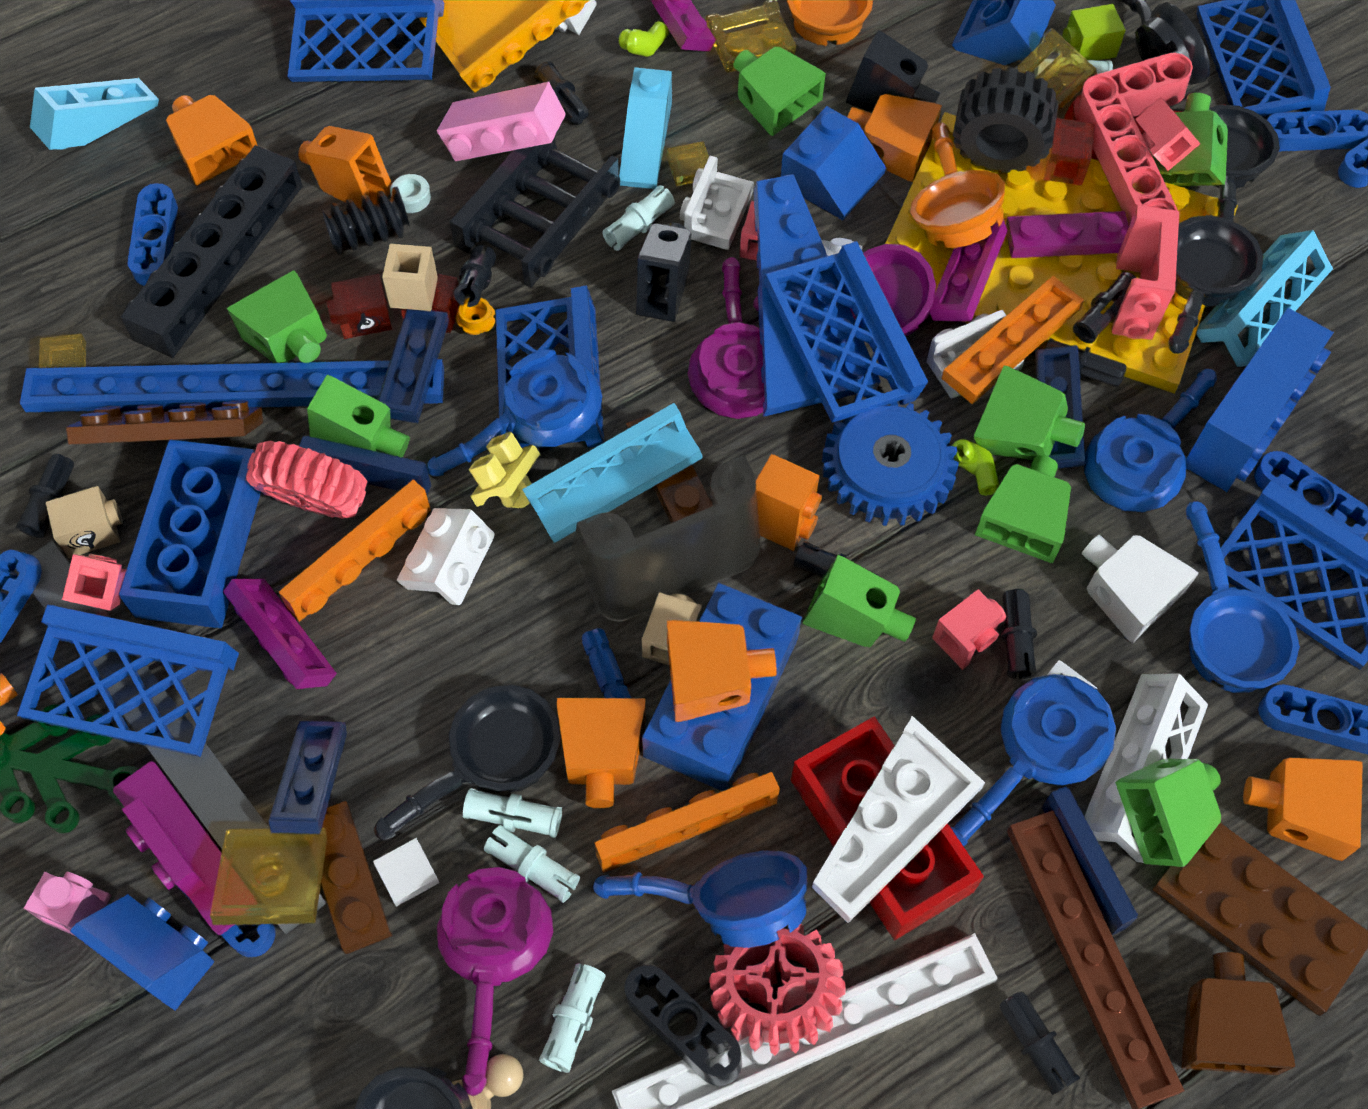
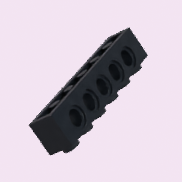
M255 145L248 155L239 161L234 173L224 185L218 188L215 197L204 211L195 217L193 225L182 239L173 245L170 254L161 266L151 273L146 285L135 299L126 305L124 313L120 318L133 341L171 358L175 357L303 187L294 160Z

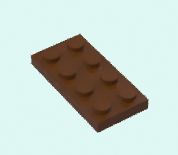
M246 400L223 402L222 407L206 409V403L204 402L180 404V409L164 411L162 404L142 405L137 407V411L121 413L120 406L99 407L94 409V413L80 415V421L66 427L68 445L246 436L263 423L262 407H249Z
M1219 823L1187 865L1184 867L1169 866L1152 889L1232 951L1243 954L1245 961L1318 1016L1327 1012L1368 949V930L1221 823Z

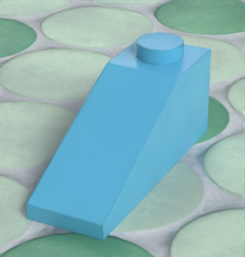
M634 67L621 157L620 186L655 189L658 185L672 105V71Z
M139 78L39 87L34 90L30 128L49 150L84 146L157 107L159 99Z

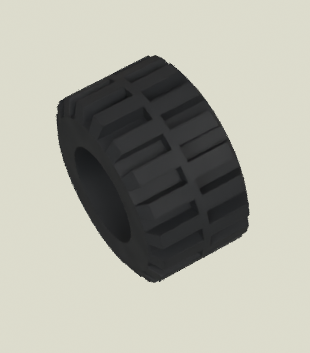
M996 68L992 69V73L984 71L977 74V78L970 79L960 94L953 130L955 147L960 149V154L963 158L971 159V164L977 167L980 165L984 166L985 170L989 171L1001 170V173H1010V170H1017L1019 172L1026 170L1027 166H1036L1040 163V159L1047 157L1050 148H1052L1058 111V100L1055 99L1056 93L1054 89L1047 88L1048 82L1043 78L1036 79L1034 78V73L1029 71L1025 73L1018 72L1017 68H1010L1009 71Z

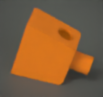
M884 94L880 96L872 113L852 107L848 118L860 125L886 166L887 171L913 182L933 139L931 135L932 127L939 122L942 105Z
M188 95L180 96L172 105L174 113L166 119L175 144L196 186L238 165L239 161L245 158L255 145L258 146L250 124L215 95H208L196 102Z
M328 126L313 141L307 140L301 144L298 153L299 160L310 165L319 187L325 193L345 203L346 199H352L358 208H361L362 195H368L373 204H376L377 191H383L387 197L390 195L392 183L371 134Z
M680 620L667 621V648L675 722H682L744 706L750 702L751 678L773 677L777 674L774 648L747 650L744 627L739 624Z
M557 698V710L568 783L586 784V806L591 808L612 807L614 805V785H629L634 783L646 724L645 698Z
M1287 758L1271 772L1270 780L1252 776L1247 778L1243 791L1244 804L1268 809L1267 831L1271 836L1339 861H1343L1361 847L1363 762L1355 760Z

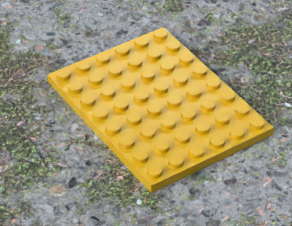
M944 112L940 122L945 123L949 127V136L953 141L952 149L958 172L985 170L984 166L980 165L977 167L971 164L970 158L962 157L960 149L956 148L954 144L953 130L956 116ZM932 139L885 244L906 245L921 253L932 267L936 283V293L954 248H945L944 242L938 240L936 241L937 246L931 244L925 235L924 229L918 226L910 214L911 203L917 194L932 182L945 176L939 155L934 149L935 141ZM1052 146L1045 159H1040V163L1034 167L1027 166L1026 170L1019 172L1017 170H1010V173H1001V170L989 171L998 174L1005 182L1004 202L1002 204L1005 225L1007 218L1011 216L1115 212L1122 210L1098 160L1090 158L1088 160L1089 163L1085 165L1087 157ZM1165 182L1179 211V223L1191 217L1218 215V198ZM1006 235L972 320L981 314L990 315L1000 310H1003L1008 315L1048 279L1054 276L1083 298L1084 302L1081 310L1038 348L1045 349L1050 338L1071 346L1078 345V348L1083 350L1086 347H1090L1091 353L1124 363L1127 366L1124 377L1175 394L1180 384L1205 305L1201 306L1198 315V325L1193 329L1189 339V346L1183 353L1174 354L1168 347V340L1173 335L1178 323L1177 317L1182 313L1187 299L1178 295L1176 291L1152 340L1142 338L1131 339L1127 336L1113 334V323H1109L1093 343H1085L1074 334L1073 325L1091 308L1092 299L1100 292H1105L1121 273L1129 272L1139 279L1140 273L1116 269L1118 253L1011 258ZM1110 301L1100 313L1104 314L1114 302Z

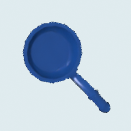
M541 350L527 355L517 362L509 372L511 379L508 381V386L505 382L503 390L505 399L502 416L499 419L496 418L470 441L464 444L460 443L459 447L437 458L435 456L431 458L426 466L428 474L431 476H443L444 472L466 461L471 462V458L487 449L486 446L492 438L505 434L506 431L512 432L518 439L533 446L556 447L574 441L590 429L600 413L603 396L598 379L575 356L566 352V356L557 355L555 350Z
M1212 369L1201 370L1186 392L1180 394L1178 402L1162 420L1144 414H1138L1137 418L1126 419V416L1115 419L1092 438L1085 452L1086 466H1084V474L1091 489L1105 503L1123 511L1147 512L1163 507L1178 495L1186 478V458L1180 447L1181 440L1174 428L1187 416L1192 408H1196L1199 405L1200 399L1208 389L1214 386L1217 380L1216 372Z
M1192 501L1186 508L1187 519H1190L1197 536V545L1203 551L1213 592L1194 611L1189 629L1191 661L1204 679L1210 683L1214 680L1218 684L1224 685L1221 689L1232 693L1252 692L1256 689H1262L1283 680L1296 664L1300 647L1296 628L1286 612L1266 596L1248 590H1237L1236 587L1229 588L1226 565L1218 543L1219 535L1215 533L1205 505Z
M1050 674L1033 678L1015 690L1003 710L1001 735L1005 750L1011 758L1009 762L1013 768L1010 767L978 802H973L972 808L954 827H951L963 846L968 843L967 840L985 821L991 820V814L1023 778L1022 776L1028 779L1034 778L1043 783L1063 786L1084 781L1104 766L1114 749L1116 725L1110 705L1099 691L1077 677L1061 674Z
M762 850L741 854L718 864L703 875L701 880L697 881L693 886L669 878L643 876L641 872H635L633 875L610 877L609 874L600 876L595 880L593 890L604 899H608L609 896L631 894L642 896L644 893H649L685 904H693L705 922L710 923L714 935L720 934L724 944L731 947L751 948L767 945L779 940L777 931L787 925L791 933L801 924L806 915L804 895L807 891V867L798 857L786 852Z

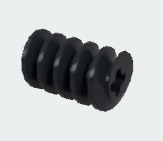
M392 187L391 200L387 198L383 191H377L376 204H373L368 195H362L361 208H358L352 199H346L345 212H342L336 203H331L330 216H327L322 210L333 249L338 255L343 253V241H347L354 251L358 249L359 237H362L368 246H373L374 233H377L383 242H388L389 229H393L399 238H403L404 225L410 227L398 187Z

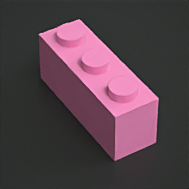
M545 82L453 102L437 132L453 159L460 161L552 143L566 113L550 83Z

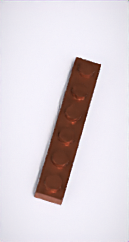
M1054 811L1010 825L1007 829L1009 838L1131 1108L1141 1109L1184 1092L1185 1090Z

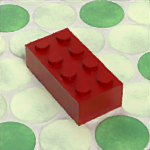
M875 716L794 761L791 782L833 847L845 828H847L859 804L881 771L890 752L895 747ZM947 823L869 903L895 941L974 893L984 876Z

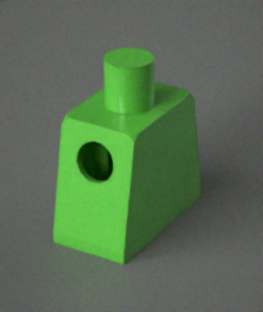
M773 47L759 58L749 50H744L735 59L734 68L740 72L738 84L739 100L771 136H774L822 101L826 73L781 47Z
M1191 93L1187 96L1184 112H1175L1200 142V145L1169 171L1152 155L1164 182L1177 186L1225 185L1228 129L1215 111L1209 110L1211 103L1209 95Z
M294 270L227 308L240 337L273 363H287L295 357L303 363L312 362L320 354L321 347L319 343L323 342L327 337L317 310Z
M1004 365L976 429L974 439L977 445L987 449L992 455L1033 460L1036 456L1049 457L1055 441L1078 447L1083 437L1085 423L1066 417L1068 411L1065 394L1060 390Z
M326 375L307 408L310 437L380 453L383 452L398 457H403L408 447L410 436L390 428V408L386 404L330 375Z
M1036 456L1030 468L1018 464L1012 465L985 507L975 536L1053 564L1064 540L1071 485L1068 482L1055 478L1058 469L1057 462L1047 456Z
M837 555L818 584L802 624L858 645L871 647L882 632L906 642L916 618L894 608L900 594L898 586L847 558Z
M1162 759L1115 782L1144 864L1184 867L1219 825L1221 813L1213 791L1220 785L1221 778L1213 766L1202 763L1199 759Z

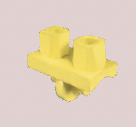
M512 432L492 438L486 446L490 454L480 457L469 468L470 473L478 483V487L470 497L477 507L483 505L489 497L499 496L505 507L524 508L530 502L522 489L532 484L526 474L540 453L536 446L533 445L521 448Z

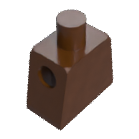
M1235 952L1213 954L1214 978L1199 980L1190 987L1188 992L1182 1069L1280 1075L1294 1068L1295 1059L1274 985L1270 982L1246 981L1243 954Z

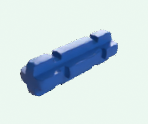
M596 628L585 632L582 635V644L587 656H589V662L600 690L604 693V697L631 698L627 686L624 685V679L613 651L608 645L609 641L605 631L602 628Z

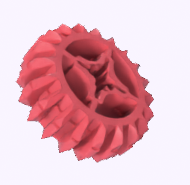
M281 441L258 443L247 465L246 480L255 490L275 498L276 501H282L290 506L314 512L318 515L322 514L340 519L355 517L366 495L365 489L368 481L360 471L353 469L351 465L340 462L339 459L326 456L325 453H318L310 448H302L295 444L290 445Z
M802 924L791 933L785 927L778 930L779 940L767 945L742 948L724 944L725 955L715 956L713 963L716 972L711 973L709 978L710 988L714 991L713 995H711L713 1009L720 1011L718 1013L720 1024L724 1028L732 1027V1036L738 1042L749 1036L750 1048L754 1052L761 1047L763 1042H767L770 1046V1052L776 1056L780 1050V1044L789 1043V1048L796 1054L800 1049L799 1039L801 1038L806 1039L815 1046L818 1041L817 1029L830 1033L833 1027V1018L831 1016H840L842 1012V1000L840 998L846 993L845 981L841 978L843 976V965L839 959H834L835 949L831 943L822 944L821 935L817 929L804 936V926ZM787 959L796 961L806 968L793 966ZM781 972L783 986L778 987L777 999L774 1000L772 985L777 984V974ZM742 998H749V1003L763 1005L768 1010V1013L760 1012L750 1007ZM802 1005L798 1009L788 1012L794 1006Z

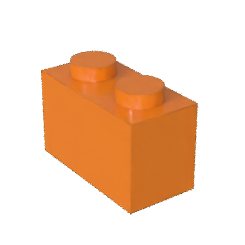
M771 454L751 489L748 530L794 551L801 537L806 540L809 539L818 521V516L815 513L822 499V495L817 493L820 475Z

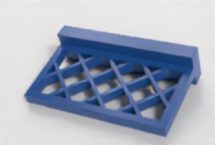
M290 0L296 8L287 76L292 82L432 80L438 17H443L445 3L443 0ZM390 18L395 24L378 38L370 28L380 19ZM427 18L426 27L415 37L406 29L414 19ZM355 19L360 25L343 38L336 29L345 20ZM306 20H321L325 24L310 39L305 36ZM402 31L411 41L394 55L386 45ZM367 32L375 42L359 56L351 46ZM333 33L340 43L324 56L316 47ZM418 48L423 53L422 68H406L402 61ZM348 49L356 59L345 69H335L332 63ZM381 49L391 57L381 68H370L367 65V62ZM312 50L321 58L310 70H300L301 60Z
M1224 0L1197 6L1196 15L1229 105L1242 107L1240 98L1244 93H1247L1262 101L1258 105L1244 108L1255 111L1262 117L1306 108L1307 112L1324 111L1331 86L1296 0ZM1263 6L1266 12L1261 19L1245 13L1248 8ZM1221 14L1231 19L1224 27L1212 22L1210 16ZM1237 22L1254 28L1248 36L1232 30ZM1260 31L1276 37V41L1272 46L1255 39ZM1224 39H1227L1241 46L1235 53L1221 48L1220 44ZM1247 48L1264 54L1259 63L1242 57ZM1271 58L1286 63L1287 67L1281 73L1265 65ZM1234 65L1251 72L1245 81L1230 74ZM1258 75L1275 82L1269 91L1252 84ZM1283 85L1297 91L1298 96L1285 98L1276 94V92Z
M857 241L842 245L837 254L765 274L763 282L832 423L880 406H886L898 401L900 405H904L917 399L927 385L928 380ZM832 269L839 283L836 290L815 281L816 273ZM791 281L804 287L805 289L800 301L784 294L779 284ZM809 290L831 299L827 312L804 303ZM836 302L852 309L856 317L854 324L831 315ZM799 313L822 322L817 336L800 328L797 322ZM827 325L849 335L844 348L822 339ZM854 337L870 345L873 351L871 360L849 351ZM817 348L839 358L834 371L818 365L814 357ZM844 360L866 370L861 384L839 374ZM871 373L887 379L892 391L880 393L867 387ZM834 385H839L857 393L854 403L839 407L832 394Z
M587 286L571 288V297L496 309L499 418L502 416L505 399L503 393L504 385L506 382L508 386L509 372L513 368L508 365V361L519 349L529 355L541 350H552L558 343H561L569 348L568 354L575 356L598 379L601 389L596 310ZM567 312V319L557 330L545 324L552 314ZM524 319L529 322L517 337L507 331V321ZM540 329L550 337L538 350H535L526 342ZM602 403L600 413L590 429L574 441L568 443L585 441L588 448L597 447L604 443ZM516 437L521 448L531 445Z
M1271 480L1221 547L1223 558L1229 552L1248 550L1251 562V571L1237 572L1226 565L1228 582L1240 590H1248L1266 596L1286 612L1295 627L1360 670L1368 661V606L1365 595H1368V542ZM1257 514L1274 525L1277 538L1254 540L1251 522ZM1244 533L1245 542H1237ZM1303 543L1312 550L1315 563L1292 565L1288 545ZM1279 546L1283 567L1261 569L1256 549ZM1341 568L1350 574L1353 588L1331 591L1326 570ZM1317 571L1322 592L1299 595L1294 573ZM1286 575L1290 596L1274 597L1265 589L1263 577ZM1355 596L1361 618L1338 620L1333 599ZM1324 600L1329 622L1313 623L1304 616L1301 603ZM1286 604H1292L1293 609ZM1363 626L1367 644L1361 653H1358L1344 643L1340 628ZM1331 629L1332 635L1325 630Z
M47 604L41 622L48 627L17 716L23 719L201 757L227 671H234L239 655L235 649L224 641ZM59 640L74 643L81 657L58 670L53 657ZM85 646L93 647L95 649H93L90 652H87ZM110 651L117 652L125 667L102 679L93 661ZM128 655L140 658L132 662ZM153 661L162 662L169 676L146 689L137 671ZM173 665L182 666L183 668L176 672ZM86 666L95 685L73 697L64 679ZM197 670L212 673L207 690L191 699L181 680ZM130 675L140 694L117 707L108 688ZM56 684L65 703L48 713L35 710L41 692ZM175 685L184 704L162 717L152 698ZM100 693L110 712L94 722L86 721L78 706ZM145 702L155 721L138 732L130 731L122 716ZM202 704V707H201V710H200V713H199V712L197 711L196 707H198V706H200V705ZM71 711V713H72V715H73L74 718H70V717H66V716H62V715H64V714H66L67 712ZM190 712L196 723L191 742L185 743L174 740L167 725ZM115 720L119 728L107 725ZM160 730L164 738L153 736L152 734Z

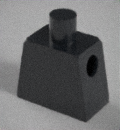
M878 30L863 56L846 103L873 112L880 96L884 94L936 103L940 92L921 83L929 66L927 61L884 32Z
M679 223L651 225L638 256L636 315L672 322L676 320L689 274L692 233ZM663 274H668L664 284L667 288L659 286L656 282L657 278Z

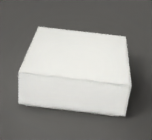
M417 838L373 861L396 907L439 884L438 878Z

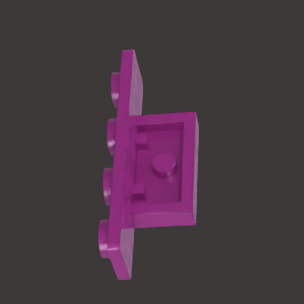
M154 762L147 763L114 787L113 792L124 806L122 810L132 823L125 829L130 839L142 853L149 848L158 859L151 868L168 890L177 885L191 899L217 935H222L258 907V902Z

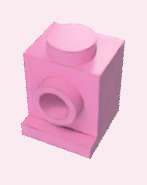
M44 872L24 909L43 923L72 934L70 930L82 919L106 907L111 895L92 887L93 883L76 874L66 872L62 878Z

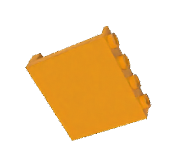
M443 0L445 3L443 17H438L436 42L460 73L459 75L476 93L479 89L493 83L496 76L510 64L519 62L525 53L536 43L550 37L555 28L567 18L577 15L590 0ZM419 18L426 27L427 18Z

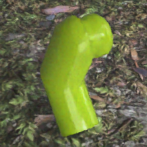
M657 21L648 32L633 29L632 31L630 29L623 30L619 35L618 41L623 50H628L631 54L649 57L656 52L670 31L666 24Z
M966 439L955 441L952 446L957 447V453L953 459L959 462L958 466L976 476L981 495L994 494L999 487L994 459L990 451Z

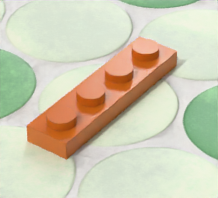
M1052 276L943 370L941 379L971 404L975 403L996 384L1004 365L1015 368L1080 311L1084 299Z
M413 479L282 588L279 594L289 612L299 622L308 614L318 612L326 604L328 597L341 586L349 585L355 581L362 569L374 558L388 553L400 536L409 529L412 530L421 525L427 514L431 511L425 489Z
M770 772L760 777L758 773L745 775L737 779L733 783L732 788L716 794L714 790H708L694 796L689 801V805L672 811L670 807L662 808L649 814L645 818L646 822L629 829L627 825H620L607 830L601 835V840L594 842L596 856L603 873L777 804L780 788L773 773Z

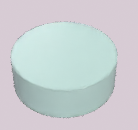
M402 175L391 185V196L392 187L399 188L406 213H415L423 210L431 200L429 184L420 175Z

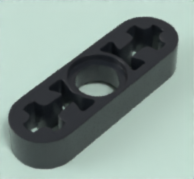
M643 965L631 971L625 981V993L631 1010L704 1081L715 1086H724L733 1082L739 1076L742 1069V1055L738 1041L659 967ZM644 984L650 988L657 984L658 997L665 1004L661 1013L658 1003L651 996L645 995L639 999L640 992L638 987ZM679 1013H689L696 1018L697 1026L691 1034L677 1036L668 1028L670 1020ZM705 1035L707 1045L714 1052L721 1054L725 1050L728 1051L729 1065L724 1067L722 1064L717 1063L712 1068L709 1066V1053L701 1045Z

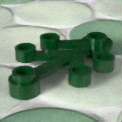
M49 705L42 711L48 713L60 705ZM67 712L66 714L62 715V716H66V717H70V718H71V716H70V714H69L68 712ZM95 714L88 717L86 721L94 722L104 715ZM35 722L11 736L5 733L0 736V793L3 797L0 810L13 823L26 822L33 816L35 803L27 794L21 791L14 770L31 773L47 807L45 813L46 823L58 833H68L76 828L80 816L79 812L68 803L57 779L107 790L109 796L117 804L123 806L113 792V789L123 779L139 769L127 765L111 771L67 761L95 745H106L113 739L101 735L92 736V733L83 731L70 736L39 754L25 752V749L49 735L60 736L69 730V728L55 725L49 726L46 723ZM109 723V724L107 725V726H112V727H114V725H113L112 723ZM18 801H24L23 809L18 813L12 814L13 805ZM63 811H69L68 819L61 824H56L58 814Z

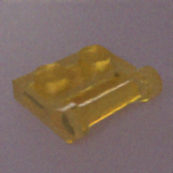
M766 0L762 6L722 16L718 13L706 16L707 26L716 39L714 47L727 73L737 71L734 68V62L736 57L744 50H749L758 58L773 47H781L795 55L796 44L781 16L777 0ZM764 20L767 21V24L725 34L724 30Z
M1051 28L1042 36L1044 41L1015 68L1018 69V72L1025 73L1029 71L1032 73L1051 53H1058L1059 56L1036 79L1043 78L1048 82L1047 88L1054 89L1059 111L1083 89L1084 82L1088 78L1097 75V70L1058 32Z

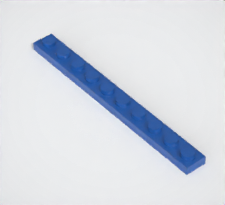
M442 359L437 360L424 404L443 403L444 365ZM390 361L26 368L20 405L25 412L94 411L95 408L120 406L121 410H137L138 406L162 404L164 409H180V404L204 402L206 403V408L222 407L223 402L236 400L248 401L249 407L309 406L326 375H330L378 400Z

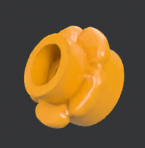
M470 298L465 299L464 305L459 306L456 314L457 325L463 327V331L470 335H478L491 330L495 324V318L493 317L495 310L484 298H480L477 305L467 307Z

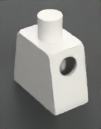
M1098 535L1082 552V555L1098 568L1087 587L1089 595L1132 644L1186 593L1198 575V572L1187 564L1137 535L1128 540L1119 550L1114 548L1102 536Z

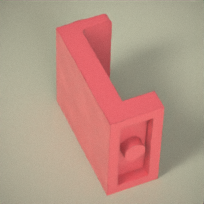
M1137 205L1117 255L1116 269L1139 272L1140 279L1134 278L1130 282L1112 325L1113 334L1127 336L1131 339H1153L1175 292L1179 211Z

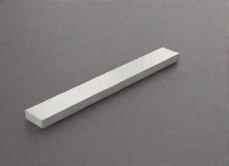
M974 933L847 988L845 995L840 998L843 1008L840 1016H831L833 1018V1027L830 1033L817 1029L818 1041L815 1046L806 1039L801 1038L799 1039L800 1049L796 1054L789 1048V1043L780 1044V1050L774 1056L770 1052V1046L767 1042H763L761 1047L754 1052L750 1048L749 1036L739 1041L742 1069L739 1076L730 1084L724 1086L711 1085L704 1081L684 1060H681L612 1090V1094L618 1109H709L995 983L998 978ZM711 1048L707 1049L710 1057L709 1066L711 1068L717 1063L722 1064L724 1067L729 1065L727 1050L717 1054Z

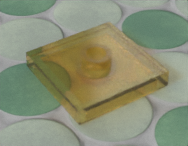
M321 828L320 834L271 833L270 829H226L210 913L213 925L316 923L327 843L325 828Z

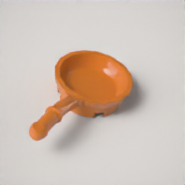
M787 0V4L794 19L793 25L796 32L807 41L827 46V41L837 40L836 45H840L855 38L872 11L873 0Z
M940 122L932 127L931 135L935 141L934 149L939 155L945 176L932 182L917 194L911 203L910 214L918 226L924 229L925 235L931 244L937 246L936 241L938 240L944 242L945 248H957L974 244L991 235V226L995 222L998 223V227L1001 225L1004 216L1002 204L1004 202L1005 182L998 174L986 170L958 172L952 149L953 141L949 136V127L945 123Z

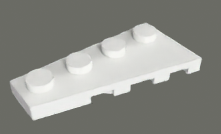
M912 716L872 786L859 804L856 813L815 878L812 888L849 923L982 789L985 782Z

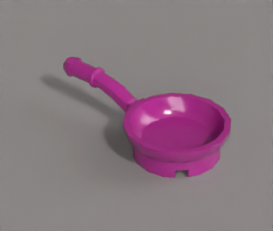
M884 244L868 249L863 254L904 335L912 334L919 328L918 325L924 319L927 320L933 305L936 283L932 267L921 253L906 245ZM758 296L753 300V307L757 311H759ZM850 308V310H851V312H852V314H853L854 319H856V317H855V315H854L852 309Z
M729 257L724 260L722 265L724 273V290L722 295L725 298L728 324L715 329L714 334L700 342L690 357L687 374L691 390L703 406L718 415L741 419L757 416L763 412V402L765 400L764 383H762L761 377L763 351L760 344L759 328L742 323L740 303L742 290L740 289L739 278L741 266L737 259Z
M500 867L479 869L467 875L468 881L462 883L459 887L456 883L447 894L442 907V914L437 924L438 948L446 964L464 979L471 980L476 985L471 1039L467 1042L469 1052L465 1075L462 1077L463 1088L471 1096L480 1094L487 1083L485 1075L489 1051L492 1049L490 1035L494 986H500L502 982L512 981L531 971L547 953L553 935L552 911L541 892L528 884L525 877L518 872Z

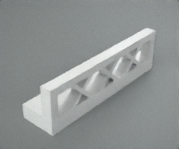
M1179 673L1141 674L1114 741V749L1106 761L1084 816L1097 841L1116 842L1136 862L1144 863L1136 840L1131 835L1132 829L1115 782L1156 761L1167 759L1165 745L1168 737H1170L1172 750L1169 759H1188L1208 704ZM1182 701L1189 707L1183 723L1180 712Z

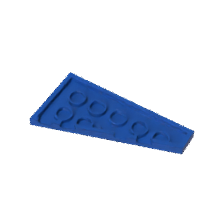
M794 174L757 181L754 188L755 232L758 235L756 260L760 281L758 286L760 344L763 351L761 377L762 383H764L765 397L763 417L822 403L763 282L767 273L828 256ZM832 269L818 272L814 278L815 281L835 290L839 284ZM791 281L779 284L784 294L800 301L805 289L804 287ZM809 290L804 303L827 312L831 299ZM836 302L831 315L854 324L855 319L850 308ZM799 313L797 322L802 330L817 336L822 322L802 313ZM827 325L822 339L844 348L849 335ZM854 337L849 351L871 360L864 341ZM818 348L814 355L818 365L831 371L835 370L839 360L838 357ZM844 360L839 374L861 384L866 370ZM871 373L867 387L876 390L881 383L879 376ZM836 384L832 390L835 399L857 394Z

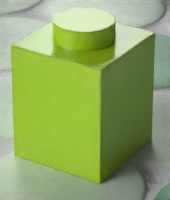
M1113 4L1071 11L1067 27L1063 30V45L1066 50L1070 51L1072 56H1079L1080 60L1097 61L1114 58L1118 55L1126 29Z

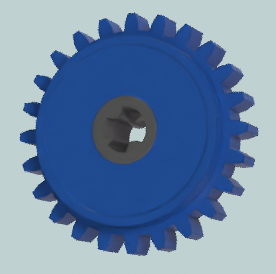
M895 402L890 404V406H880L845 418L843 423L836 421L833 425L832 434H827L822 455V462L824 463L822 474L823 477L829 478L828 491L839 490L836 502L840 505L848 501L851 504L850 514L854 515L860 510L866 513V522H870L873 517L881 518L883 526H887L889 519L895 518L900 526L905 525L906 517L909 515L915 521H921L924 509L930 514L935 513L938 502L944 504L949 490H952L959 462L953 459L957 453V447L949 446L952 435L950 432L940 434L942 425L940 420L930 422L927 419L929 414L927 410L919 414L913 411L914 404L909 403L904 408L899 407L898 403Z

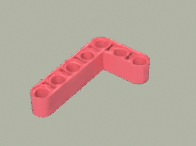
M1168 53L1094 75L1084 82L1078 116L1121 210L1126 213L1128 225L1131 223L1137 205L1178 211L1134 117L1140 115L1146 107L1155 103L1160 97L1168 106L1182 101L1193 69L1192 62L1183 54Z

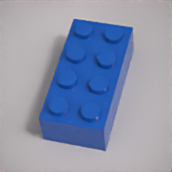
M1287 308L1206 423L1186 459V469L1225 492H1228L1236 478L1245 482L1262 454L1266 451L1281 426L1297 405L1296 402L1300 400L1316 377L1309 370L1317 374L1331 354V351L1324 347L1334 332Z
M179 440L168 441L119 592L120 598L135 618L222 629L230 601L223 591L230 581L237 577L261 491L255 490L246 480L247 465L251 454L255 452L254 449Z
M718 583L699 622L739 624L743 626L747 650L774 648L777 674L773 677L751 678V694L748 704L682 722H675L670 680L642 737L643 757L720 791L729 789L798 640L802 616Z

